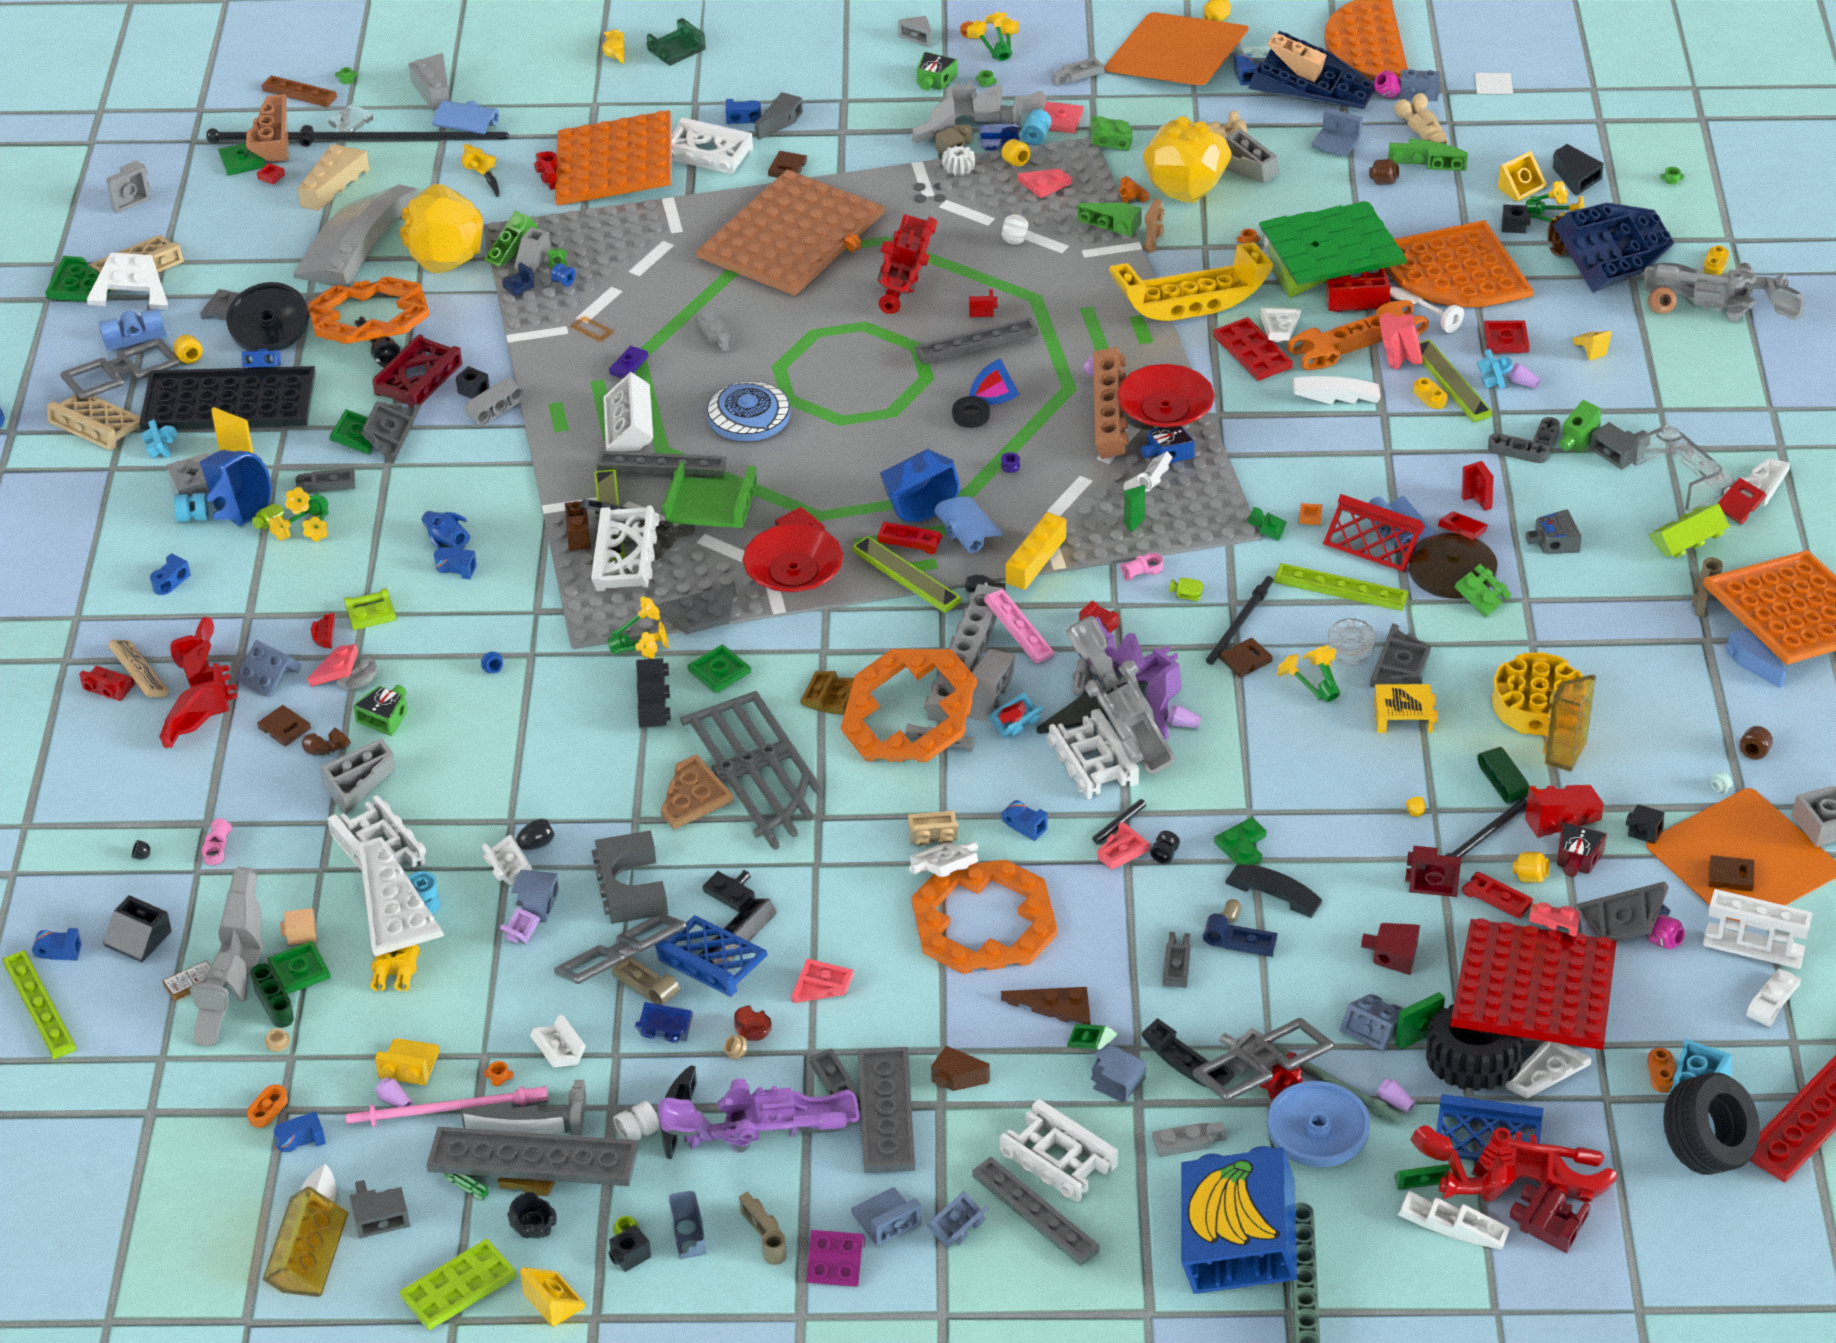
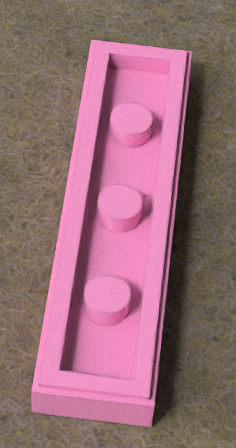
M1003 589L985 596L984 602L1035 664L1053 658L1055 652Z

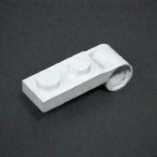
M1167 451L1152 459L1144 473H1140L1124 483V491L1141 485H1145V493L1150 491L1160 483V477L1168 470V464L1173 457Z
M1778 969L1753 998L1748 1007L1746 1017L1771 1027L1776 1020L1780 1008L1799 987L1801 978L1789 971Z

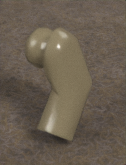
M1230 899L1226 902L1224 911L1218 913L1224 915L1229 923L1236 921L1241 911L1240 902L1236 899Z

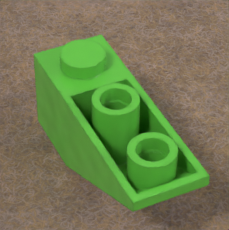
M1079 203L1078 221L1131 237L1142 224V208L1127 203Z
M515 210L484 260L498 267L503 266L518 254L521 239L530 227L539 229V227L531 217Z

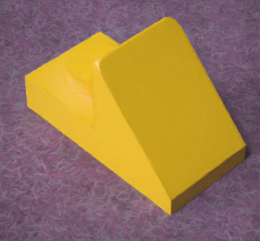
M1592 331L1572 337L1574 346L1582 345L1586 349L1588 360L1605 356L1611 338V331Z

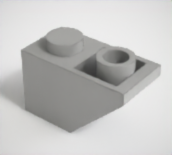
M530 227L521 239L515 262L516 270H518V264L521 262L530 267L533 272L538 268L550 249L549 231Z

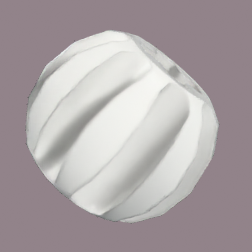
M1012 214L1007 216L1002 228L1003 239L1010 244L1023 243L1028 231V221L1020 215Z

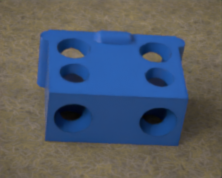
M257 349V351L242 352V367L281 366L280 350L267 351V349ZM270 355H272L273 361H270Z

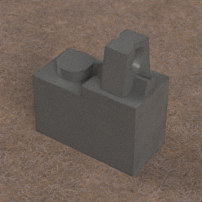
M1608 422L1592 433L1590 450L1622 470L1642 457L1643 449L1649 442L1650 434L1644 430L1635 434L1630 431L1624 432Z
M365 1180L355 1182L357 1194L350 1195L359 1239L410 1227L402 1187L376 1193L375 1189L367 1191Z

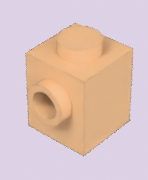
M313 908L284 912V922H280L281 935L287 938L288 946L305 944L310 941L317 942Z

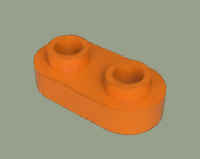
M1664 1048L1652 1049L1647 1059L1651 1085L1658 1092L1669 1093L1673 1086L1676 1072L1673 1055Z
M278 1084L270 1085L260 1093L247 1109L250 1125L261 1128L269 1125L288 1102L287 1091L283 1086Z

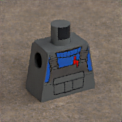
M1568 509L1538 517L1535 530L1526 532L1527 544L1539 543L1545 554L1580 552L1582 536Z

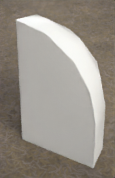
M326 1164L317 1168L303 1183L296 1201L303 1207L308 1208V1205L321 1207L320 1211L333 1208L337 1188L334 1176Z

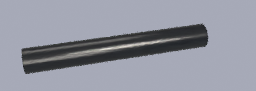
M1139 799L1092 837L1094 843L1100 844L1118 829V825L1121 822L1126 823L1146 807L1145 801Z

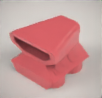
M1389 313L1382 315L1379 318L1381 334L1390 368L1399 370L1405 358L1412 364H1422L1420 340L1413 315L1407 314L1398 317Z

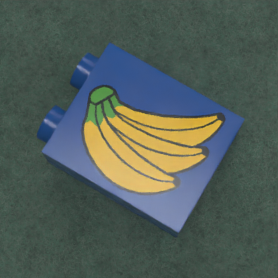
M1258 1146L1247 1153L1226 1156L1210 1153L1201 1156L1198 1160L1181 1162V1263L1194 1294L1297 1280L1295 1179L1283 1147Z

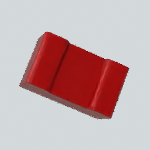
M1090 601L1079 612V621L1089 616L1099 617L1103 627L1110 634L1119 626V614L1100 607L1094 601Z

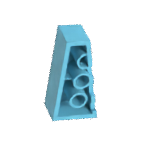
M1684 1039L1683 1050L1680 1053L1677 1072H1675L1670 1092L1682 1080L1708 1073H1723L1731 1077L1732 1054Z

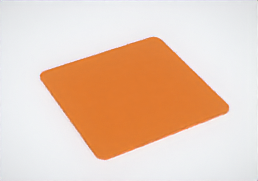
M1152 12L1145 16L1104 66V70L1118 74L1192 85H1204L1249 31L1247 25Z
M1745 788L1663 831L1655 844L1646 842L1647 849L1709 906L1714 889L1786 906L1836 878V860L1820 846L1815 847L1802 830L1756 790L1751 788ZM1710 856L1754 860L1753 892L1733 890L1722 886L1721 888L1709 887ZM1739 871L1740 878H1746L1745 871ZM1727 917V919H1731V920H1735V921H1739V922L1741 921V920L1732 919V918H1728V917Z

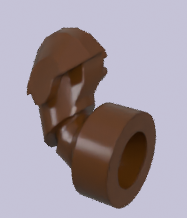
M334 727L328 734L329 741H325L322 737L317 736L316 733H310L303 738L302 748L311 755H330V751L333 753L337 750H345L351 744V741L345 734Z

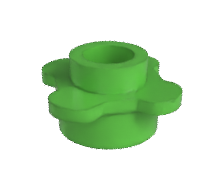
M344 67L340 72L335 73V77L339 78L342 84L354 82V77L358 75L350 67Z
M990 70L980 71L979 75L975 77V80L979 82L981 87H989L997 83L994 73Z
M1668 167L1665 169V174H1661L1660 178L1666 180L1668 184L1676 185L1679 180L1684 179V175L1681 174L1679 168Z
M565 249L548 250V266L550 268H554L557 263L567 266V251Z

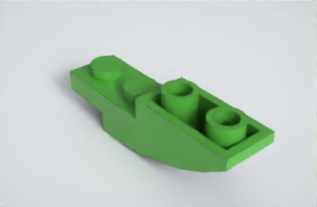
M1409 139V143L1389 142L1388 159H1393L1395 163L1426 164L1427 169L1466 171L1468 152L1459 148L1420 139Z

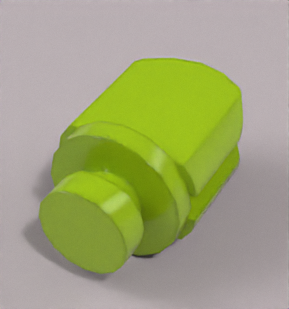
M272 504L259 510L256 516L252 518L253 526L256 529L270 528L269 519L277 515L281 516L284 520L283 507Z
M1179 577L1178 583L1171 579L1168 592L1173 593V591H1176L1175 597L1197 602L1202 595L1203 583L1200 580Z

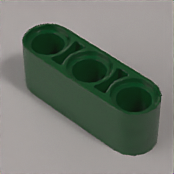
M1502 747L1478 754L1477 760L1480 769L1505 803L1508 804L1528 797L1529 784Z
M260 963L255 965L250 973L258 999L276 1027H288L294 1021L289 996L269 964Z

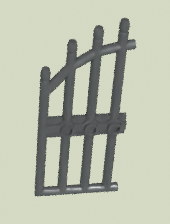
M757 691L680 717L683 726L691 723L716 762L715 765L711 766L714 774L721 782H729L757 825V828L753 829L755 838L763 835L770 847L777 850L780 845L771 830L783 824L790 836L793 838L797 837L798 831L790 820V817L797 808L808 821L813 819V813L804 801L808 784L816 794L822 792L821 785ZM753 701L779 742L766 744L741 705ZM733 709L759 749L746 752L721 715V712ZM712 716L737 754V757L724 759L699 720ZM791 758L801 772L802 776L797 789L780 765V761ZM766 766L773 769L792 798V801L785 809H783L758 769ZM750 774L777 817L766 823L737 777Z

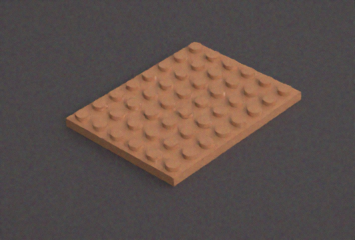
M787 169L696 251L697 258L796 296L846 249L845 243H843V240L847 237L846 235L855 234L859 237L885 213V206Z

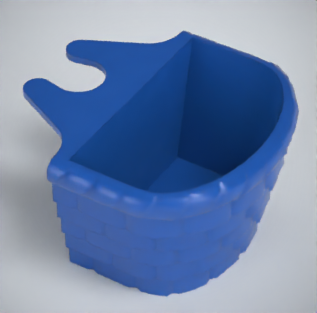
M929 448L880 472L884 488L895 513L905 522H923L935 517L934 511L936 506L944 500L956 498L961 488L953 459L935 453Z
M220 450L200 461L209 489L206 499L209 502L213 501L215 509L218 510L213 513V519H230L238 527H241L250 522L259 510L269 506L272 495L270 474L265 463L256 454L247 451Z

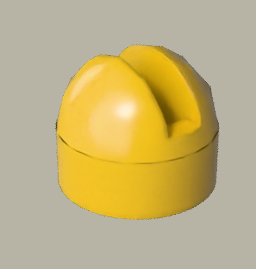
M1412 797L1406 801L1407 811L1410 815L1414 817L1423 815L1426 805L1422 797Z

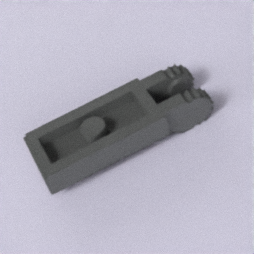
M355 469L315 471L298 474L295 478V488L301 487L308 494L319 491L355 489Z
M1169 932V941L1166 943L1162 986L1187 988L1191 952L1190 933H1185L1183 936V944H1175V932Z
M832 1048L809 1057L810 1065L829 1095L843 1090H850L856 1096L857 1103H860V1098L853 1086V1081Z

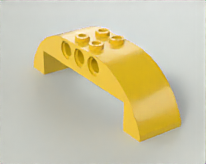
M1255 242L1237 245L1232 266L1148 280H1141L1128 263L1110 266L1109 272L1117 287L1139 313L1151 319L1171 321L1213 314L1239 304L1261 286L1271 272L1273 263Z

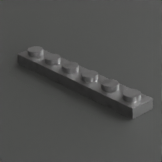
M1031 317L916 345L915 353L922 364L932 363L1038 336V328Z
M600 451L596 466L597 471L616 470V472L674 475V470L678 469L681 461L684 462V475L724 477L727 461L724 456Z
M989 1157L972 1170L973 1178L1080 1266L1099 1252V1244L994 1158Z

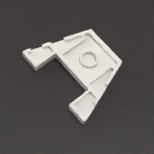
M110 253L87 298V305L106 306L107 289L150 292L149 309L159 308V310H168V302L152 255Z

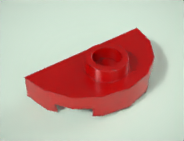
M334 613L323 615V618L317 622L314 621L310 628L312 640L322 648L332 649L335 625Z

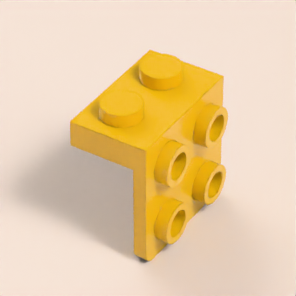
M399 1038L393 1039L387 1052L378 1051L376 1054L375 1063L378 1078L384 1079L389 1077L399 1082L426 1086L440 1052L439 1046L437 1044Z

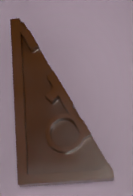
M1087 987L1001 991V1001H1005L1009 1005L1018 1007L1019 1004L1032 1007V1012L1050 1018L1055 1017L1066 1023L1070 1019L1082 1024L1091 1025Z

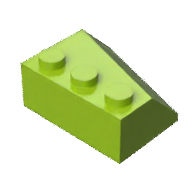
M1718 503L1698 506L1692 512L1678 517L1679 521L1669 522L1648 535L1665 557L1674 556V558H1678L1687 553L1685 549L1691 546L1694 549L1706 544L1705 539L1711 536L1712 539H1716L1724 535V530L1730 526Z

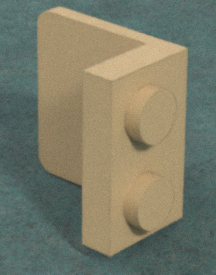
M955 811L908 814L910 844L926 846L930 842L943 844L946 842L953 843L954 840H957L958 822H956Z

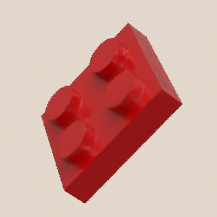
M1525 320L1484 321L1483 328L1487 350L1490 349L1495 354L1529 353V340Z

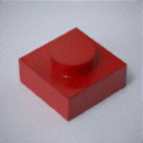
M268 163L257 172L259 180L272 185L285 175L284 168Z
M1020 701L1003 708L999 714L1002 724L1006 722L1012 724L1021 720L1026 711L1024 702Z

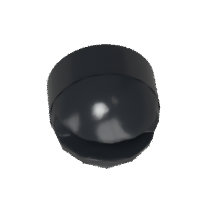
M136 840L131 857L138 860L148 858L150 855L149 844Z

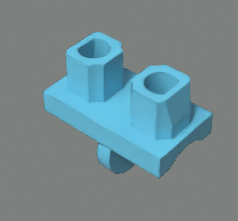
M1488 349L1484 351L1486 358L1476 362L1479 371L1483 375L1481 379L1487 389L1497 384L1501 390L1506 387L1502 373L1504 375L1508 374L1513 368V363L1508 357L1500 356L1498 360L1493 358L1492 351Z
M153 419L148 422L150 429L141 433L142 438L147 444L145 446L146 451L152 458L160 454L168 458L171 456L167 443H172L177 438V431L173 426H164L158 429L156 421Z

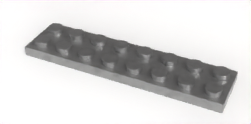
M437 1127L426 1166L428 1172L630 1186L639 1146L638 1140Z

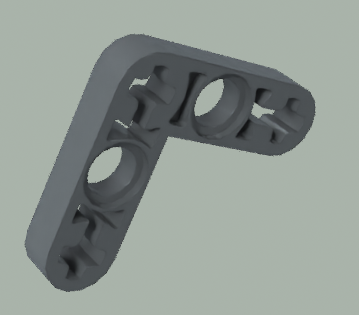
M1553 417L1542 419L1533 441L1499 433L1492 434L1488 439V450L1503 456L1534 463H1544L1548 460L1559 434L1560 422ZM1539 439H1548L1550 441H1541ZM1514 447H1521L1523 449L1517 450Z

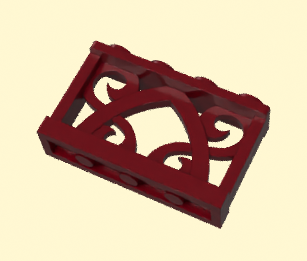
M418 334L390 363L374 376L372 380L374 394L377 396L383 395L405 403L409 408H413L414 404L422 405L462 365L461 349L454 345L452 347L423 338V335ZM425 365L426 373L424 375L407 378L405 374L406 369Z

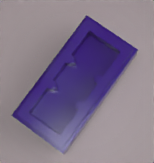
M630 345L609 368V374L623 379L630 372L634 373L649 357L648 351Z

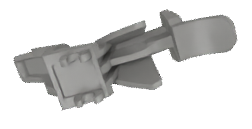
M957 82L956 87H946L947 98L932 110L929 121L913 128L912 142L919 143L935 138V134L947 128H953L955 126V119L960 115H969L973 117L974 121L1009 122L1012 123L1013 131H1017L1020 129L1023 114L1042 108L1046 102V95L1042 91H1038L1030 95L1015 96L1014 105L1005 106L1001 105L1002 86L997 84L978 95L976 88L971 86L970 82H966V86H960V83Z
M238 866L234 871L218 932L221 942L220 951L203 983H194L190 988L194 1004L199 1008L193 1034L194 1041L199 1045L213 1046L219 1039L222 1021L229 1005V991L226 989V985L232 990L238 1001L244 1002L247 999V976L251 977V969L258 964L263 949L260 934L261 908L255 897L257 874L252 868Z

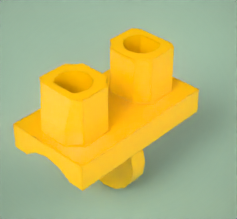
M464 144V155L461 157V163L464 168L473 169L484 175L489 169L495 167L496 157L483 153V150Z

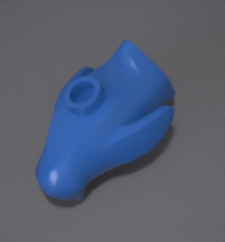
M427 511L421 518L423 525L427 528L432 544L437 549L442 548L440 544L450 548L463 549L471 538L466 529L458 522H467L468 520L459 514Z

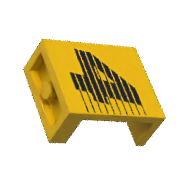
M1375 684L1374 708L1377 733H1386L1387 720H1426L1427 731L1432 733L1433 723H1437L1438 713L1437 710H1433V707L1436 705V696L1431 694L1430 684Z

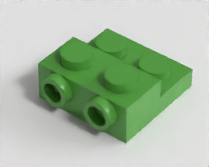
M1091 116V145L1129 151L1133 140L1132 127H1129V122L1108 119L1103 116Z

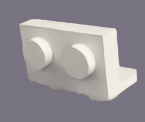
M508 835L492 849L486 843L481 846L485 852L483 855L484 859L491 867H494L492 873L500 882L504 880L509 886H512L516 882L520 870H532L524 853L511 835Z
M563 1015L557 1016L554 1026L533 1028L530 1034L553 1068L579 1064L585 1044Z

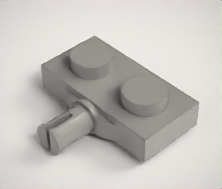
M1253 1028L1238 1039L1223 1033L1220 1037V1042L1231 1047L1230 1051L1242 1048L1247 1052L1256 1047L1254 1044L1255 1039L1264 1034ZM1240 1059L1225 1065L1242 1076L1250 1069Z
M574 1080V1085L571 1088L572 1090H569L568 1095L571 1109L566 1110V1125L571 1126L572 1135H582L587 1098L585 1080Z

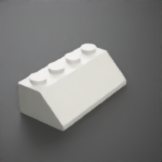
M632 372L625 376L603 397L606 451H639L653 439L650 384Z

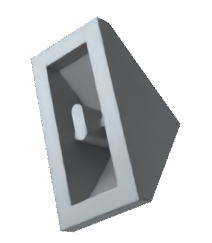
M926 16L900 19L898 21L899 37L929 48L932 46V30Z

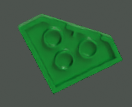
M63 256L45 292L46 298L87 302V298L99 273L93 267H89L83 257ZM107 289V297L111 291L110 289Z

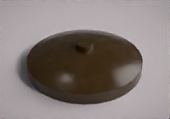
M1443 533L1427 537L1415 545L1409 559L1408 569L1412 580L1424 591L1443 598L1461 599L1465 597L1454 588L1459 580L1470 572L1479 577L1480 575L1474 570L1479 564L1485 569L1489 568L1496 578L1498 564L1494 552L1482 541L1476 538L1471 540L1463 537L1461 534ZM1487 582L1484 583L1488 588L1490 587Z

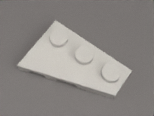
M1261 308L1260 316L1268 339L1273 342L1289 341L1301 316V309Z
M1768 458L1754 468L1752 474L1747 478L1742 477V479L1766 493L1765 499L1759 504L1760 506H1766L1789 471V462ZM1731 487L1724 490V495ZM1741 491V493H1743L1744 495L1748 497H1753V495L1748 493L1747 491Z
M1545 1041L1522 1064L1517 1075L1510 1082L1506 1083V1089L1527 1099L1591 1065V1057L1564 1044Z

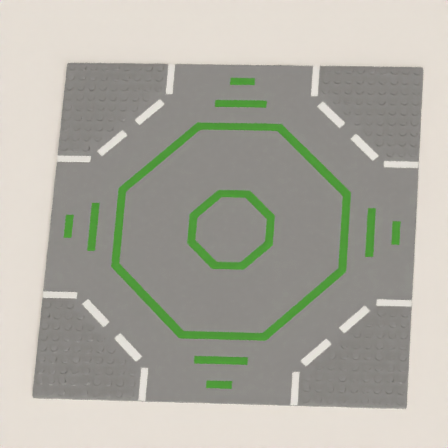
M1091 137L1030 145V158L1025 165L1020 167L1006 163L1002 158V150L974 153V169L970 170L969 174L964 173L963 176L960 174L954 176V173L948 174L942 165L943 159H934L810 177L811 179L885 206V213L859 236L861 240L860 250L850 252L846 248L796 296L697 258L696 251L771 183L646 200L636 203L630 202L615 206L609 205L607 207L589 208L587 210L569 211L538 217L532 216V220L539 229L549 231L550 249L558 248L567 251L566 261L568 264L566 268L572 267L576 271L572 285L566 287L561 282L556 283L551 280L553 268L548 266L549 256L547 255L534 271V287L514 297L503 288L502 281L519 273L515 269L517 255L501 267L493 264L491 266L515 381L525 390V396L520 405L571 648L578 649L608 644V638L612 637L611 631L619 629L638 615V611L642 609L640 606V598L642 596L650 598L654 605L735 584L736 595H734L730 623L725 624L730 625L917 595L852 552V546L866 536L877 541V535L883 522L929 529L941 533L942 539L937 544V551L933 555L927 554L924 550L885 543L880 544L950 590L965 587L967 577L975 574L984 575L995 580V582L1006 581V562L1046 512L1066 518V539L1037 576L1133 561L1137 556H1145L1148 553L1151 554V552L1153 554L1156 552L1160 556L1259 541L1261 534L1258 527L1247 522L1251 510L1210 411L1199 420L1182 426L1195 441L1194 458L1168 464L1169 468L1161 475L1160 483L1145 493V520L1132 532L1124 524V483L1140 473H1144L1152 459L1155 458L1151 456L1145 459L1140 451L1141 446L1147 445V433L1154 429V427L1141 423L1125 413L1128 422V429H1125L1129 441V444L1126 445V454L1101 459L1095 446L1094 377L1087 376L1086 372L1083 371V366L1089 357H1093L1094 351L1118 347L1120 354H1124L1126 359V366L1123 367L1126 377L1131 372L1148 365L1167 363L1186 366L1190 369L1192 367L1173 321L1155 320L1139 313L1117 287L1110 275V266L1128 263L1141 280L1154 279L1136 232L1129 237L1078 221L1079 203H1123L1101 147L1091 145ZM1058 168L1072 177V184L1043 198H1039L1018 181L1019 173ZM916 183H924L926 188L923 191H917L914 189V185ZM940 183L941 190L934 189V184ZM923 194L926 196V201L918 203L915 201V196ZM943 194L946 196V200L937 202L934 200V196ZM904 214L926 221L928 216L933 217L938 221L935 233L931 235L926 250L927 254L930 255L927 267L923 266L919 270V278L914 292L900 293V310L894 314H886L881 311L878 302L885 295L887 289L883 288L877 281L881 265L884 263V253L880 252L883 241H892L894 231H898ZM1012 214L1023 216L1029 224L1026 239L1020 244H1010L1002 237L1004 220ZM508 221L491 222L483 226L488 252ZM989 289H993V296L998 298V309H994V317L969 318V296H989ZM710 310L716 311L729 331V350L721 351L717 343H709L696 322V314ZM1031 317L1038 328V336L932 363L922 364L915 353L916 345ZM631 345L648 351L649 357L633 374L650 384L653 439L639 451L627 452L724 456L727 461L724 477L684 475V477L744 480L748 466H757V487L743 528L666 523L665 514H662L663 501L666 502V492L670 491V481L674 480V475L616 472L619 506L646 508L648 505H652L654 512L658 513L659 525L655 528L657 542L653 544L655 558L654 561H651L652 579H649L648 587L645 588L643 586L606 588L605 591H596L591 575L599 515L595 514V510L587 509L591 549L569 551L564 503L582 501V499L597 501L594 471H597L596 464L599 452L606 451L603 397L622 380V378L610 375L609 368ZM1001 358L1020 395L1002 404L989 405L990 417L982 426L966 428L958 425L952 416L953 404L958 399L969 396L970 388L982 369ZM742 381H759L774 385L787 395L790 401L791 415L787 425L773 436L756 441H736L719 435L710 427L707 420V403L715 392L727 385ZM968 409L963 411V413L973 415L979 413V411ZM928 448L935 453L942 454L944 457L953 459L961 486L957 497H971L999 528L1003 536L985 537L982 549L971 554L961 545L957 538L954 540L950 539L945 525L937 516L923 522L903 521L896 515L893 505L887 496L880 472ZM1009 452L1018 454L1020 456V469L1014 473L1003 471L1001 469V457L1003 454ZM799 507L804 508L825 526L827 532L839 541L844 554L840 570L830 581L815 589L801 592L774 591L757 584L747 575L742 562L745 547L757 534L774 527L776 519ZM645 520L634 521L630 527L632 528L636 522L640 521L638 527L641 528L645 525ZM627 535L623 540L625 558L638 546ZM639 566L633 568L634 573L630 572L628 568L624 570V573L637 574ZM659 614L660 619L658 621L650 619L648 616L644 619L641 618L624 630L622 634H627L630 640L641 639L643 632H648L649 634L658 632V622L660 621L664 624L666 634L682 631L679 627L667 622V617Z

